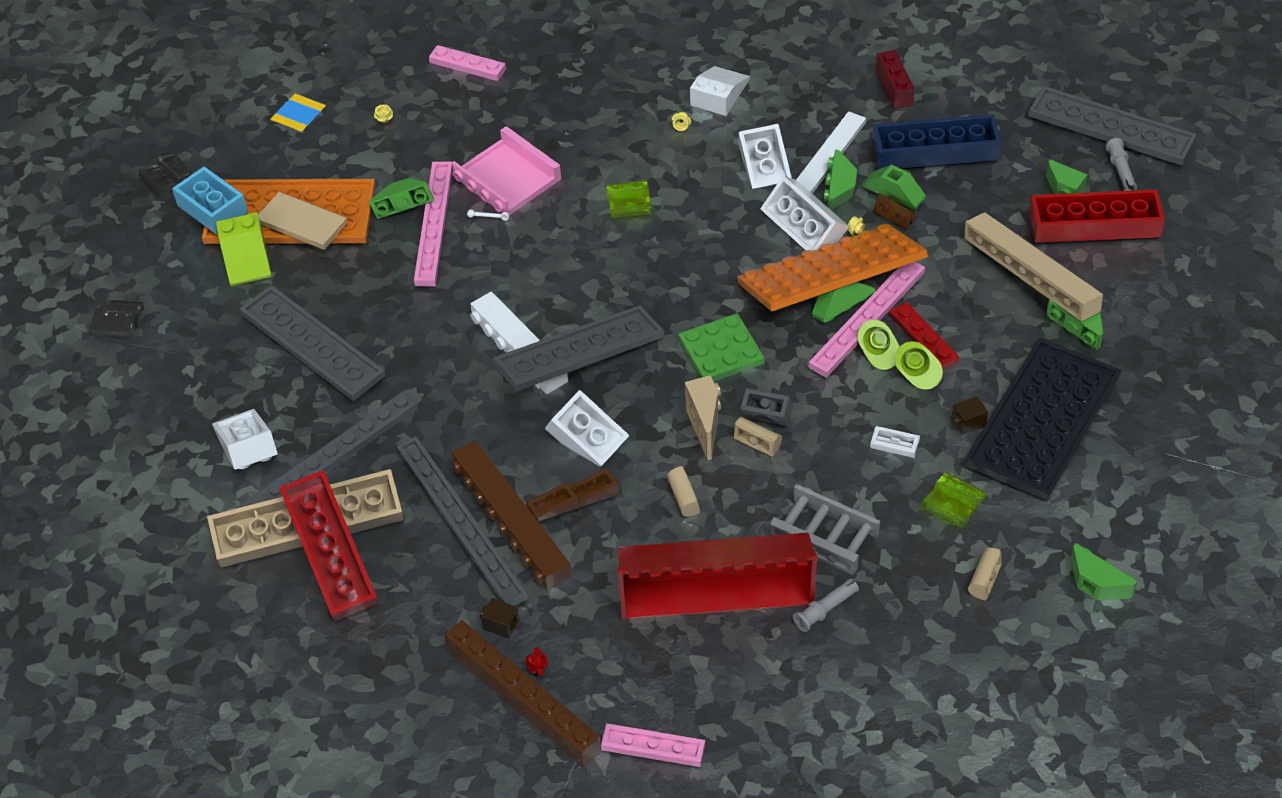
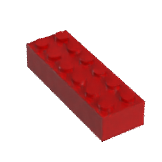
M1157 189L1031 195L1028 212L1034 243L1161 237L1165 222Z
M324 470L279 487L333 621L336 622L379 604Z

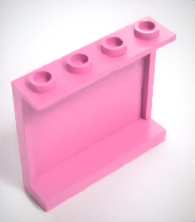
M506 126L500 130V141L464 165L460 166L453 161L452 166L453 176L456 181L463 183L471 192L479 195L484 202L491 204L496 211L501 213L507 212L511 215L560 181L561 170L557 162Z

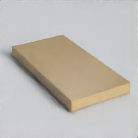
M278 192L258 214L263 226L324 250L348 223L346 217Z

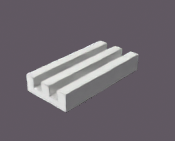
M876 426L870 448L915 458L920 436Z

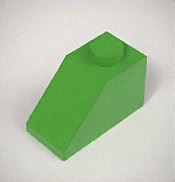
M1050 159L1046 178L1054 194L1083 193L1087 174Z

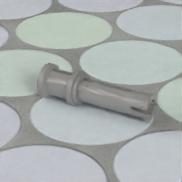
M1113 138L1105 145L1106 150L1111 155L1110 161L1117 168L1124 191H1132L1130 186H1132L1133 190H1136L1137 185L1127 162L1129 156L1123 149V140Z
M848 579L821 600L812 601L802 612H796L793 615V620L801 631L807 632L814 623L823 621L827 615L826 613L859 591L857 583L853 582V579Z

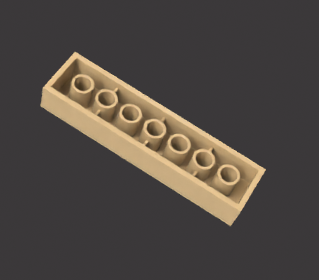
M391 469L330 484L350 534L403 520ZM283 497L207 516L216 558L221 568L303 547Z

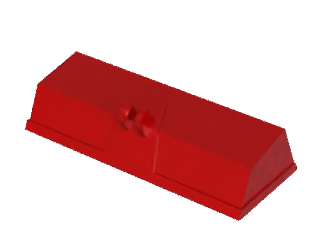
M809 533L618 547L619 567H617L622 620L808 606L810 602L814 601L817 554L814 553Z

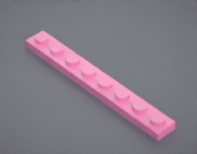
M432 162L429 188L434 201L428 202L425 205L414 276L415 286H436L453 172L452 162Z
M916 262L898 267L809 361V368L827 378L859 344L858 331L860 326L869 320H881L925 273V267Z

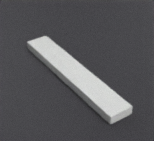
M848 111L796 180L813 194L831 170L827 169L829 157H833L835 149L840 150L842 154L866 124V118Z

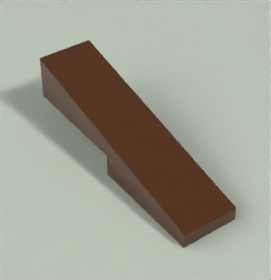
M605 468L571 486L566 482L527 501L526 505L537 521H541L619 495V483L610 471Z

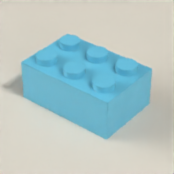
M202 167L172 188L177 206L216 235L218 234L217 221L248 213L244 195L206 167Z

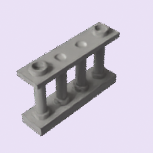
M796 484L794 487V501L796 504L785 520L773 518L770 523V535L809 533L814 553L817 554L818 560L854 575L858 569L859 555L855 553L867 534L878 537L880 521L871 515L863 514L813 492L810 488ZM806 506L817 512L807 528L802 530L793 526V524ZM825 516L838 520L826 539L813 535ZM849 525L859 531L849 547L844 549L835 545V542L845 526Z

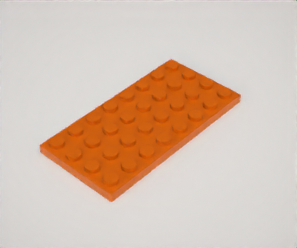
M375 179L224 180L244 195L248 213L245 215L255 212L259 214L276 194L281 192L347 218L348 223L331 243H367L372 212L369 200L375 194ZM262 225L266 244L306 243ZM204 226L203 244H220L218 234L216 235Z
M882 224L874 230L861 231L856 236L841 238L839 242L824 244L818 250H806L801 255L786 257L775 264L768 263L763 268L745 271L744 274L737 276L739 285L770 311H775L927 258L928 254L927 249L891 225Z

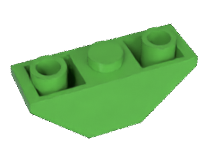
M836 149L833 157H829L827 169H831V172L827 173L825 185L829 186L828 190L825 189L823 202H827L826 206L830 210L852 198L857 176V169L840 150Z
M893 165L873 171L862 183V187L878 194L881 193L886 197L888 196L893 201L912 210H916L926 198V195L911 174Z
M406 178L389 184L369 200V203L376 218L379 219L434 201V197L426 181Z
M858 281L818 296L812 315L823 322L831 321L838 314L848 311L853 305L866 300L871 294L876 292L875 288Z
M1051 299L1049 300L1047 316L1051 320L1059 323L1070 333H1073L1096 350L1100 348L1103 336L1100 312L1080 321Z
M1077 543L1074 544L1070 560L1078 589L1096 600L1132 598L1137 585V581L1132 576L1115 568L1110 562L1099 558L1088 548L1082 547Z

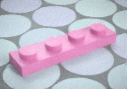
M439 45L435 47L429 56V63L498 81L506 70V63Z
M607 723L601 743V750L696 767H701L705 749V740Z

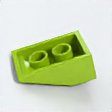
M257 212L217 221V231L230 286L272 277L263 227Z

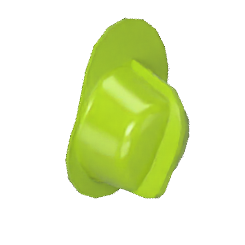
M880 320L864 322L858 331V342L868 360L878 369L887 370L895 366V353L899 348V344L892 331Z
M911 341L899 346L895 353V365L914 386L926 390L932 389L939 384L943 375L942 365L924 345Z

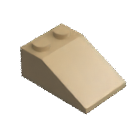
M711 375L685 382L686 412L707 461L712 459L718 425V411L721 410L718 396H721V391L718 383L714 384Z

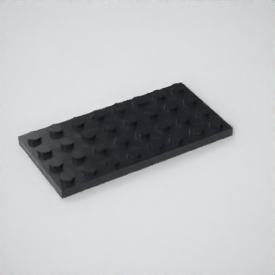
M1038 338L964 459L963 465L1049 501L1120 378L1122 370L1045 339Z

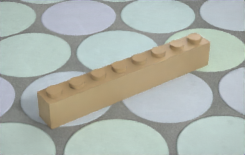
M984 212L965 222V239L1078 320L1083 321L1101 312L1103 298L1101 292Z

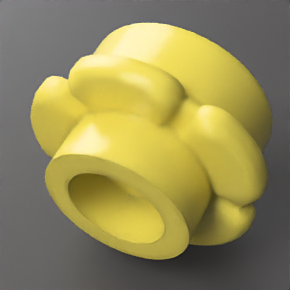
M388 105L376 107L375 119L383 123L392 119L393 111Z
M684 112L676 113L672 117L673 127L678 131L686 130L691 124V118Z
M854 216L849 221L847 231L850 232L851 236L858 235L859 232L863 231L865 224L862 223L863 218L859 219Z

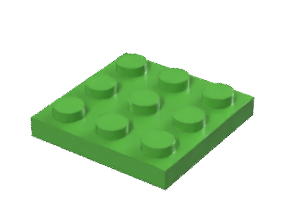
M738 313L678 334L680 343L701 378L711 375L714 382L765 364V357Z

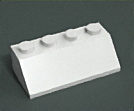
M784 175L760 208L805 250H818L824 244L839 242L849 228L843 220L802 184Z

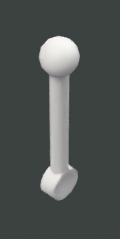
M472 209L467 212L470 218L482 216L501 218L504 221L509 219L507 212L502 214L475 212Z

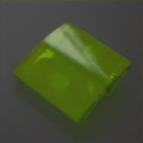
M647 180L607 185L612 218L652 214Z
M946 472L935 483L934 490L922 501L921 508L962 529L979 508L987 492Z

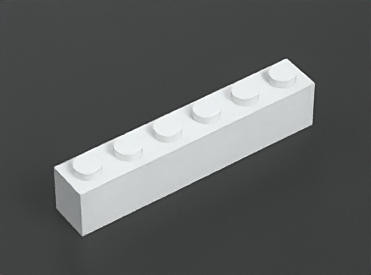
M492 291L470 303L471 319L475 324H479L483 328L484 333L488 337L491 336L495 340L500 350L503 349L507 353L540 341ZM567 373L535 384V386L548 394L568 382Z

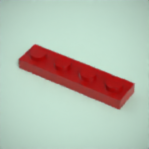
M908 302L889 311V317L912 341L924 345L939 360L943 370L959 362L957 353Z

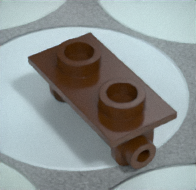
M879 193L873 211L902 229L907 230L909 223H914L917 219L915 212L890 199V197Z

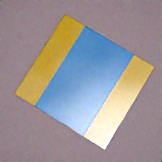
M294 94L270 120L302 132L326 105Z

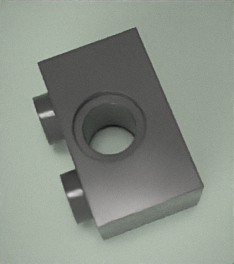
M746 388L740 409L747 419L788 427L794 406L789 396Z

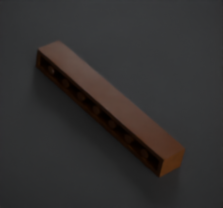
M474 440L453 451V462H451L454 472L457 475L461 474L466 488L473 490L478 504L485 506L490 520L497 522L500 533L503 536L506 535L509 538L511 548L521 554L523 564L533 570L534 578L538 584L542 583L547 590H550L571 578L569 561L477 441Z
M461 620L444 634L447 650L583 768L602 752L600 736L466 622Z

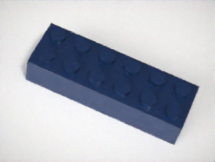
M994 114L873 124L872 145L878 169L889 165L898 168L992 161L999 160L1001 139Z

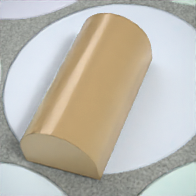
M740 417L735 422L734 439L769 456H774L781 445V435L743 417Z
M684 467L674 468L668 473L667 479L682 515L690 517L700 514L697 498Z
M986 548L983 551L968 587V591L972 596L984 601L988 599L1002 565L1000 549Z

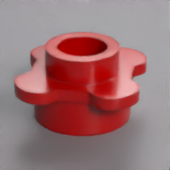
M537 647L533 649L532 654L526 657L528 670L533 674L537 673L538 676L544 675V670L548 668L547 657Z

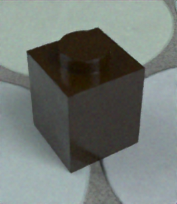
M978 396L954 404L950 418L953 426L958 428L961 434L964 435L985 427L988 411Z
M491 598L488 605H485L480 613L483 630L510 639L520 620L517 606Z

